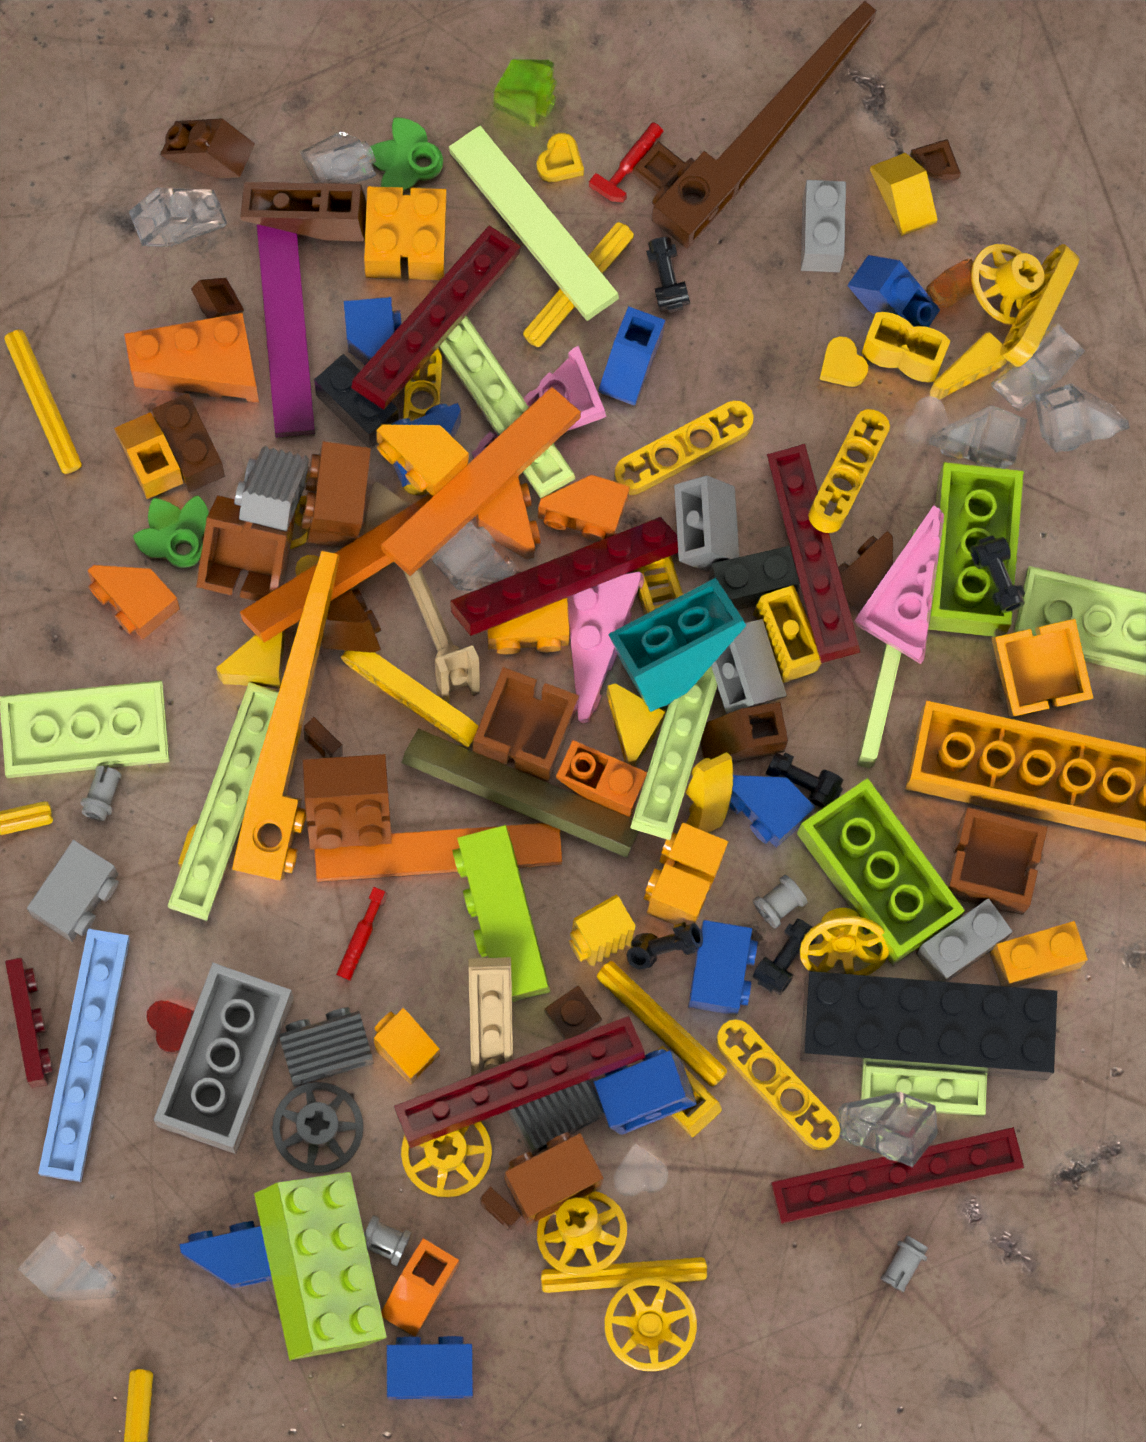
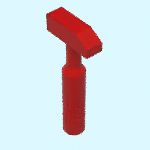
M652 122L620 161L619 169L608 181L595 173L589 180V187L611 202L623 203L627 199V193L617 187V185L626 174L632 173L633 168L664 133L663 129L658 124Z
M373 887L369 896L371 900L364 918L356 926L336 972L337 976L351 981L373 931V921L380 905L384 906L388 893L386 891Z

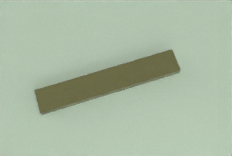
M419 728L408 745L401 762L626 858L639 834V831L630 828L633 818Z

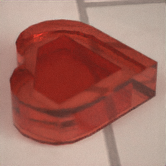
M164 1000L156 1001L149 1007L146 1015L147 1022L151 1029L156 1032V1042L162 1051L167 1054L179 1053L194 1010Z

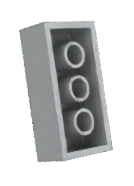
M212 963L155 1114L154 1122L157 1127L234 1154L237 1153L279 1040V1034L282 1032L294 999L292 990Z

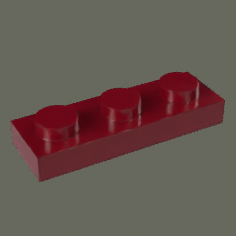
M22 957L6 960L5 964L27 1083L31 1088L47 1086L46 1074L53 1072V1065L49 1048L42 1049L39 1033L46 1032L41 1007L34 1009L32 993L38 992L34 967L27 968Z

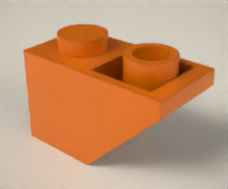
M589 475L541 498L538 506V518L543 519L544 524L553 529L566 530L568 527L582 532V536L586 539L598 542L617 533L628 501L630 486L595 475Z
M517 477L475 516L480 532L526 560L534 558L535 545L541 544L536 520H528L526 507L532 506L527 483L520 484Z
M93 565L87 570L92 582L88 586L90 591L103 605L108 601L118 611L114 617L129 634L135 630L142 639H145L180 610L177 597L152 569Z
M572 740L556 775V779L583 798L631 817L641 795L647 772Z
M423 1238L381 1311L382 1318L416 1337L459 1267V1259Z

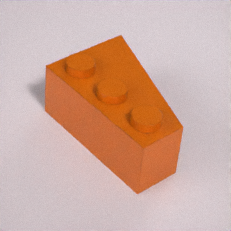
M243 313L124 334L135 387L185 393V391L207 393L210 397L222 398V396L246 398L249 402L259 403Z

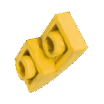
M727 752L712 760L710 758L701 760L691 772L693 777L685 791L694 802L689 808L691 814L686 824L707 833L722 826L730 805L733 786L732 757Z

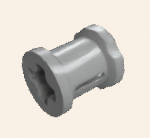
M783 875L779 879L780 884L764 897L757 896L753 899L757 911L775 929L781 925L780 920L795 907H803L808 903L804 893L787 875Z
M373 1215L364 1236L368 1250L390 1259L391 1264L398 1266L412 1232L408 1230L401 1232L380 1223L379 1217Z

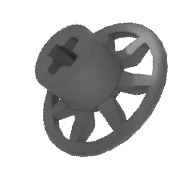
M313 1082L295 1088L282 1099L273 1118L272 1131L278 1151L289 1164L309 1173H324L343 1166L354 1156L363 1137L364 1125L359 1106L345 1090L329 1083ZM326 1090L336 1094L337 1097L327 1105L316 1102L312 1091ZM306 1093L307 1105L299 1113L286 1110V1107L294 1098ZM343 1100L352 1109L355 1123L338 1121L336 1111ZM282 1116L296 1123L297 1132L285 1141H282L280 1134ZM356 1130L353 1143L344 1154L335 1137L338 1132ZM302 1141L309 1145L307 1163L294 1158L286 1148ZM327 1146L339 1158L326 1165H314L319 1147Z

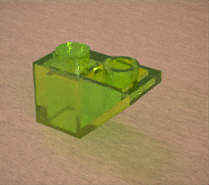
M512 59L494 90V107L535 127L541 115L547 117L550 114L556 101V96L553 95L557 85V80L554 79V63L549 60Z

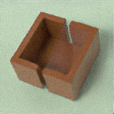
M323 441L320 453L312 454L305 490L313 492H307L301 519V528L308 529L307 543L345 547L358 539L363 521L371 448Z
M217 495L206 519L196 587L232 596L242 570H247L249 572L240 591V598L258 601L285 583L296 513L293 515L288 530L283 531L239 520L241 506L234 504L235 499Z
M502 667L473 739V752L505 765L508 764L510 758L514 759L515 769L549 781L576 714L579 695L544 683L541 700L534 698L537 690V679Z
M386 754L303 760L304 798L310 849H335L337 847L363 845L371 847L379 844H392Z
M967 807L960 820L953 851L956 854L951 860L946 882L947 887L956 899L981 904L989 898L996 909L1024 915L1031 905L1038 870L1035 868L1041 860L1048 827Z
M569 1132L563 1133L546 1143V1151L533 1157L531 1151L508 1163L510 1167L505 1171L504 1183L527 1227L557 1211L565 1201L572 1198H582L601 1189L604 1177L581 1133L572 1138Z

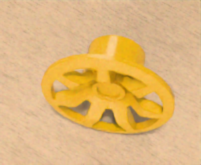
M993 244L981 250L976 256L971 270L973 290L981 306L993 318L1008 325H1013L1016 318L1009 316L1014 301L1016 300V306L1020 310L1026 296L1040 288L1045 277L1043 267L1037 258L1005 244ZM992 253L994 265L997 268L983 265V259ZM1002 253L1009 254L1013 258L1006 261ZM979 274L986 279L994 280L995 285L983 292L979 282ZM998 294L1003 296L1000 303V312L991 306L987 300L988 298Z
M836 908L827 912L822 917L821 923L811 928L804 936L800 945V957L808 971L827 972L834 967L837 960H842L846 972L844 974L868 976L885 963L889 950L882 936L885 932L880 925L872 920L860 917L853 909ZM863 927L870 929L874 933L864 935ZM821 933L823 941L819 944L810 945L812 940ZM879 942L882 943L879 956L865 947H871ZM826 953L825 958L818 967L808 957V955L822 956ZM858 956L863 962L871 964L862 970L854 972L853 958Z
M481 1121L472 1125L479 1131L484 1146L466 1145L464 1135L469 1128L467 1126L418 1145L424 1148L426 1157L413 1167L410 1164L408 1155L409 1145L404 1135L401 1158L405 1172L412 1183L430 1195L446 1198L460 1196L475 1188L489 1170L492 1158L490 1137ZM484 1153L482 1167L478 1174L473 1177L463 1162L466 1156ZM431 1166L437 1169V1188L425 1184L415 1173L428 1169ZM456 1170L468 1181L467 1184L457 1189H444L449 1171Z
M594 1191L582 1198H572L565 1201L554 1212L558 1230L545 1234L546 1225L553 1213L540 1219L538 1222L537 1242L541 1254L552 1267L565 1274L584 1276L598 1273L615 1262L626 1245L627 1222L622 1209L613 1199L598 1191ZM590 1199L602 1202L610 1209L598 1214L596 1207L590 1202ZM615 1216L620 1224L619 1238L602 1230V1226L606 1225ZM562 1241L566 1243L559 1261L549 1253L546 1243H560ZM596 1241L604 1245L615 1246L609 1256L597 1262L593 1247ZM578 1248L583 1249L591 1265L587 1267H572L567 1264L572 1260Z
M643 1278L626 1284L614 1295L606 1311L604 1327L607 1342L617 1358L634 1369L656 1372L676 1365L689 1352L697 1332V1319L690 1299L680 1288L666 1280ZM643 1286L660 1287L653 1303L646 1305L634 1289ZM666 1290L675 1294L683 1303L685 1309L667 1313L662 1308ZM628 1294L635 1309L631 1317L613 1316L618 1302ZM688 1315L689 1332L684 1342L671 1332V1323ZM612 1324L628 1327L630 1339L622 1349L614 1338ZM665 1341L681 1348L672 1358L658 1363V1347ZM636 1346L648 1349L651 1363L638 1362L630 1358L627 1353Z

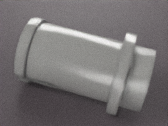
M104 766L96 767V773L87 798L81 800V805L83 806L82 814L99 821H104L107 815L112 814L113 809L110 805L122 776L120 772L110 767L105 772Z
M907 1235L903 1242L898 1241L897 1245L900 1248L886 1272L880 1278L903 1293L921 1260H927L925 1253L928 1250L925 1245Z

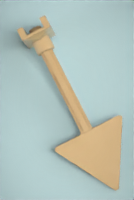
M374 482L364 534L411 505L379 482ZM421 568L412 576H409L403 570L438 651L435 658L437 695L450 704L449 692L469 686L472 696L480 693L479 657L474 646L471 645L459 649L458 646L453 644Z

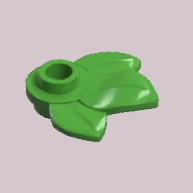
M395 117L393 119V140L380 142L366 149V154L373 166L385 172L381 180V187H402L403 191L414 186L418 180L433 179L440 173L443 167L442 153L438 147L428 142L425 129L418 123L405 118ZM426 158L431 163L427 167H420L417 165V161Z
M195 496L180 510L179 507L165 500L153 498L148 512L150 528L138 531L133 535L137 547L146 556L166 558L176 567L188 568L194 566L201 559L202 538L209 514L205 502L201 497ZM181 544H189L192 547L191 551L185 555L179 554L177 548Z

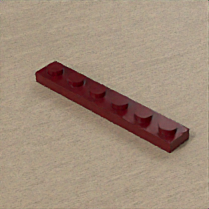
M489 225L355 376L351 388L384 410L518 257L521 246Z
M801 444L769 453L767 458L820 661L825 663L861 653L830 534L817 530L809 521V510L818 493L806 445Z
M658 517L450 600L451 613L468 634L473 636L678 553L677 534L662 517Z
M626 1016L395 1105L394 1108L409 1148H413L645 1058V1052L630 1017Z
M1012 1127L771 1182L770 1186L779 1223L782 1225L1022 1170L1024 1164L1015 1129Z

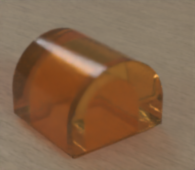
M967 258L946 269L926 287V293L935 304L941 307H950L974 294L971 282L973 260ZM979 273V282L981 285V275Z

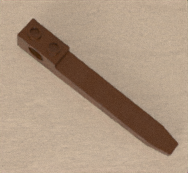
M864 1L832 33L717 160L706 151H703L696 160L693 158L688 159L677 174L679 179L670 188L667 185L662 187L652 200L654 205L652 221L688 249L737 196L846 59L874 21L877 10ZM687 193H696L701 196L702 200L692 203L683 196Z

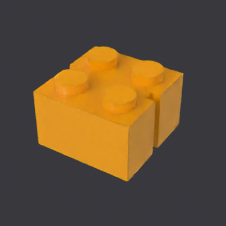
M367 186L364 255L366 278L401 279L400 257H408L409 279L441 280L444 277L446 189L411 188V195H403L402 187Z
M1075 619L1035 627L1036 636H1033L1031 629L992 637L1009 716L1014 717L1049 709L1047 699H1051L1052 706L1056 707L1093 699Z
M682 822L678 834L672 832L671 839H666L659 862L665 864L663 870L654 868L646 887L643 899L650 902L647 914L673 925L685 922L686 925L696 924L707 898V892L710 891L729 841Z

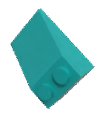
M714 578L608 635L624 669L648 709L652 712L687 694L741 633L746 624L718 580Z

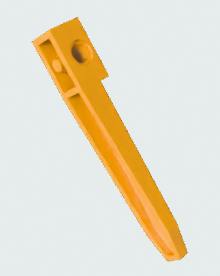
M321 551L250 787L232 870L275 880L285 879L286 872L293 873L298 849H293L292 844L295 832L302 833L306 809L301 808L302 799L287 796L332 597L340 558L338 554ZM268 823L277 825L282 832V839L275 847L266 845L261 838V831Z

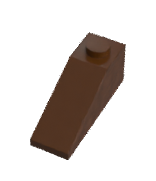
M244 182L240 218L245 222L322 240L364 241L367 202L361 184Z

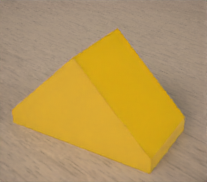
M903 153L870 166L873 178L901 236L937 223L938 219L927 171L907 153Z
M285 630L265 643L257 635L253 636L216 667L219 680L223 684L248 686V683L251 682L263 687L280 688Z
M616 683L611 684L607 687L606 696L625 763L637 767L661 727L665 712L659 708L650 712L642 698Z

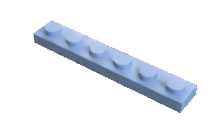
M88 929L38 1172L40 1176L82 1182L130 942L129 935Z

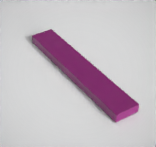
M257 224L275 437L315 434L297 234Z

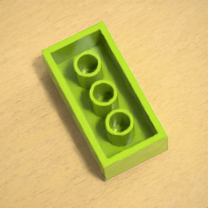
M943 463L938 475L935 506L944 514V523L929 630L992 637L1007 634L1012 623V611L1002 613L1000 606H995L992 596L998 591L988 567L976 568L972 561L970 549L971 546L977 544L979 539L992 535L995 538L1004 537L1008 542L1011 557L1003 562L1012 584H1015L1024 471Z
M868 778L801 823L797 835L850 908L855 910L860 917L872 920L883 928L885 933L882 936L889 950L887 959L892 966L960 919L965 912L964 908ZM865 928L869 934L874 933L870 929ZM877 943L879 948L882 949V943Z
M506 825L458 837L460 848L452 851L458 874H460L461 878H468L470 888L463 890L468 913L471 915V918L478 916L480 929L473 930L479 955L481 954V957L488 956V958L511 957L512 1002L550 993L551 990L516 856Z
M351 1172L277 1182L254 1193L289 1361L361 1348L387 1338Z

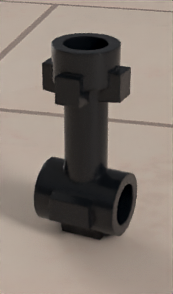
M669 237L653 239L648 242L649 250L646 252L649 263L656 262L662 287L654 288L659 310H668V313L683 310V306L690 304L685 281L677 283L671 259L678 256L676 246L672 244Z
M993 535L979 539L976 545L971 546V557L976 568L988 567L998 591L992 596L995 606L999 605L1002 613L1020 608L1025 604L1023 600L1025 592L1022 585L1015 586V584H1012L1003 562L1011 557L1007 540L1004 537L995 538Z
M786 752L784 755L775 753L765 774L771 777L788 778L792 783L811 791L808 800L822 809L839 798L843 790L841 785L844 781L839 775L828 770H821L819 777L792 765L794 756Z
M798 918L793 925L789 923L784 931V934L789 939L774 961L764 957L754 971L752 977L758 981V986L771 994L773 991L779 995L784 993L794 976L787 969L800 952V945L804 936L813 928L811 925ZM813 939L810 945H813L816 940Z
M682 922L673 927L674 934L658 938L652 933L636 935L631 941V948L626 954L627 960L636 969H646L652 967L657 961V956L675 950H682L685 956L693 954L703 944L702 932L697 924L686 925L685 922Z

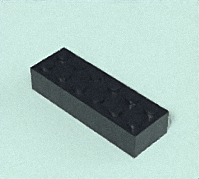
M809 971L804 983L800 1061L858 1066L873 1064L987 1073V1076L1047 1080L1054 1073L1058 991Z

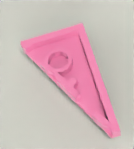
M579 346L573 348L568 353L569 358L553 374L549 372L540 381L537 389L530 391L523 398L528 407H530L553 387L581 411V418L567 431L606 417L605 409ZM489 432L479 442L477 449L471 452L473 459L498 437L496 432L493 434Z
M934 505L854 620L858 627L920 664L925 658L944 523V514Z
M641 572L621 575L567 597L576 695H579L577 711L578 720L581 723L590 722L592 714L598 708L602 697L599 693L607 672L612 670L617 657V652L608 634L630 622L632 616L630 610L638 588H642L644 584V575Z

